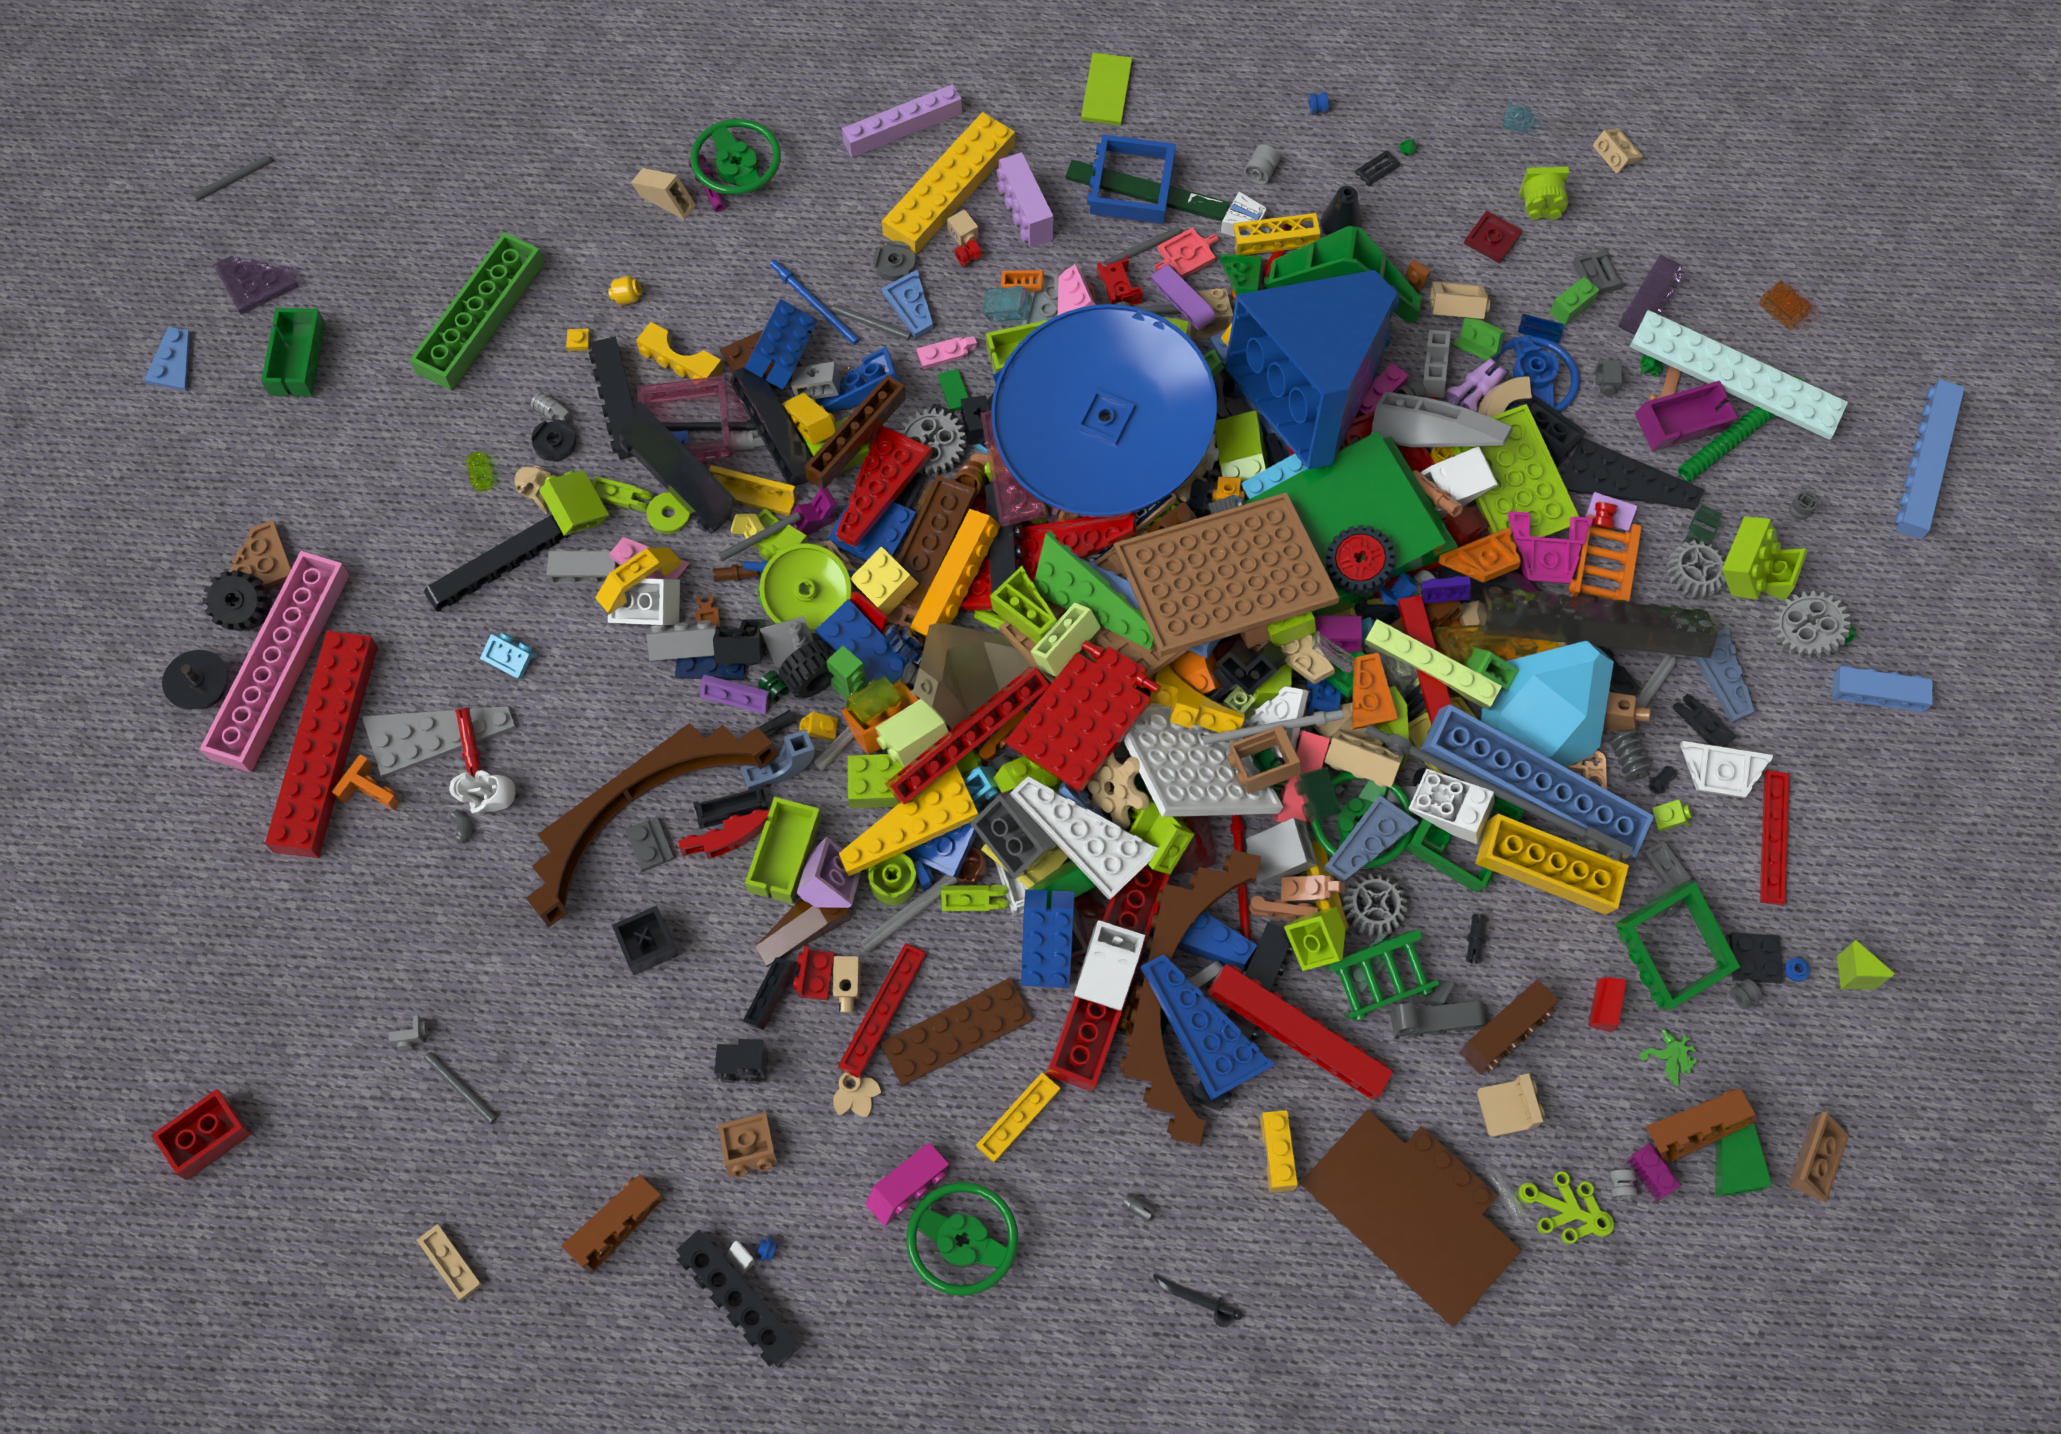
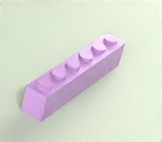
M953 84L843 127V143L851 157H855L962 114V99Z

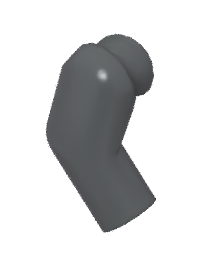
M457 809L451 813L450 819L458 825L455 840L459 843H465L472 835L473 823Z

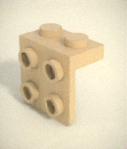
M1529 1073L1519 1075L1512 1082L1478 1089L1477 1097L1489 1136L1496 1137L1535 1129L1543 1122L1544 1110L1542 1105L1537 1102V1086L1535 1081L1531 1080Z

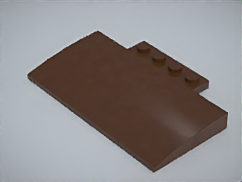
M1368 1109L1299 1183L1451 1327L1457 1324L1521 1251L1519 1247L1482 1215L1498 1197L1496 1193L1422 1126L1404 1143Z

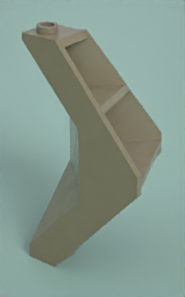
M944 623L930 624L914 690H911V694L916 695L931 706L944 722L953 729L1028 667H1032V665L1004 635Z

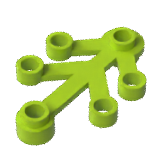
M1557 1172L1553 1177V1183L1559 1188L1565 1202L1539 1192L1537 1186L1533 1183H1524L1519 1187L1518 1197L1523 1203L1532 1204L1537 1202L1562 1213L1550 1219L1542 1218L1539 1220L1537 1230L1541 1234H1548L1554 1228L1576 1219L1586 1224L1577 1229L1567 1228L1561 1233V1240L1567 1245H1571L1577 1239L1591 1233L1604 1237L1613 1230V1219L1607 1212L1600 1211L1592 1195L1594 1188L1589 1182L1584 1181L1577 1186V1194L1584 1199L1589 1213L1580 1209L1569 1186L1570 1178L1566 1172ZM1558 1176L1565 1178L1564 1184L1558 1182ZM1582 1186L1588 1187V1194L1582 1192ZM1527 1188L1533 1191L1532 1197L1526 1195L1525 1190ZM1598 1219H1602L1605 1222L1604 1228L1598 1225ZM1547 1222L1549 1230H1544L1541 1227V1223ZM1566 1232L1572 1233V1241L1566 1239Z

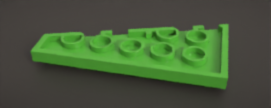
M1052 531L1047 532L1034 581L1039 595L1067 610L1074 603L1091 609L1100 626L1151 650L1155 646V642L1141 610L1131 606L1121 592L1118 594L1110 587L1111 583L1086 561H1080L1072 554V549L1066 544L1063 546L1055 539L1056 535Z

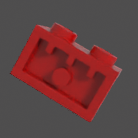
M804 946L803 953L799 952L797 967H800V974L795 976L794 990H797L799 998L828 1000L834 952L810 950L809 946Z

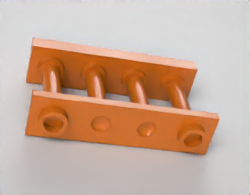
M1588 514L1587 517L1593 518V515ZM1632 524L1629 532L1625 531V533L1594 526L1588 527L1585 535L1587 536L1585 544H1582L1578 555L1580 558L1576 566L1575 577L1571 580L1568 587V592L1572 593L1571 600H1576L1579 593H1585L1611 600H1626L1629 604L1642 526ZM1589 535L1621 541L1622 544L1626 545L1625 551L1618 552L1588 545ZM1586 554L1617 560L1622 564V570L1613 571L1586 565ZM1583 573L1616 580V583H1619V589L1613 591L1581 584Z

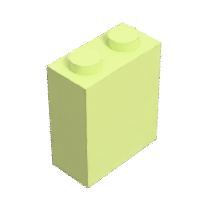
M921 699L875 727L879 735L876 739L883 750L887 748L891 759L894 762L898 761L903 767H906L948 733L945 722Z

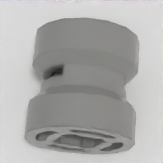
M1614 1170L1610 1172V1179L1614 1184L1612 1189L1613 1199H1634L1638 1197V1190L1634 1186L1636 1171Z

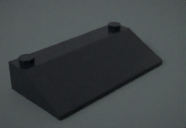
M641 401L637 403L619 433L620 446L625 452H631L697 520L696 523L702 531H708L710 534H713L731 518L735 498Z

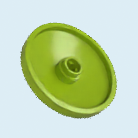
M796 544L782 549L769 560L760 579V599L769 618L775 624L804 616L811 635L817 634L815 630L848 599L850 600L851 596L850 577L842 561L828 549L815 544Z

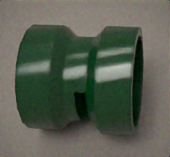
M775 670L766 673L758 683L762 690L769 691V698L773 702L780 700L776 695L780 692L785 696L790 691L785 682L780 680V675Z

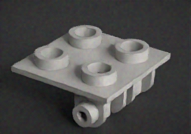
M804 616L760 628L775 667L781 666L788 656L798 648L814 642Z

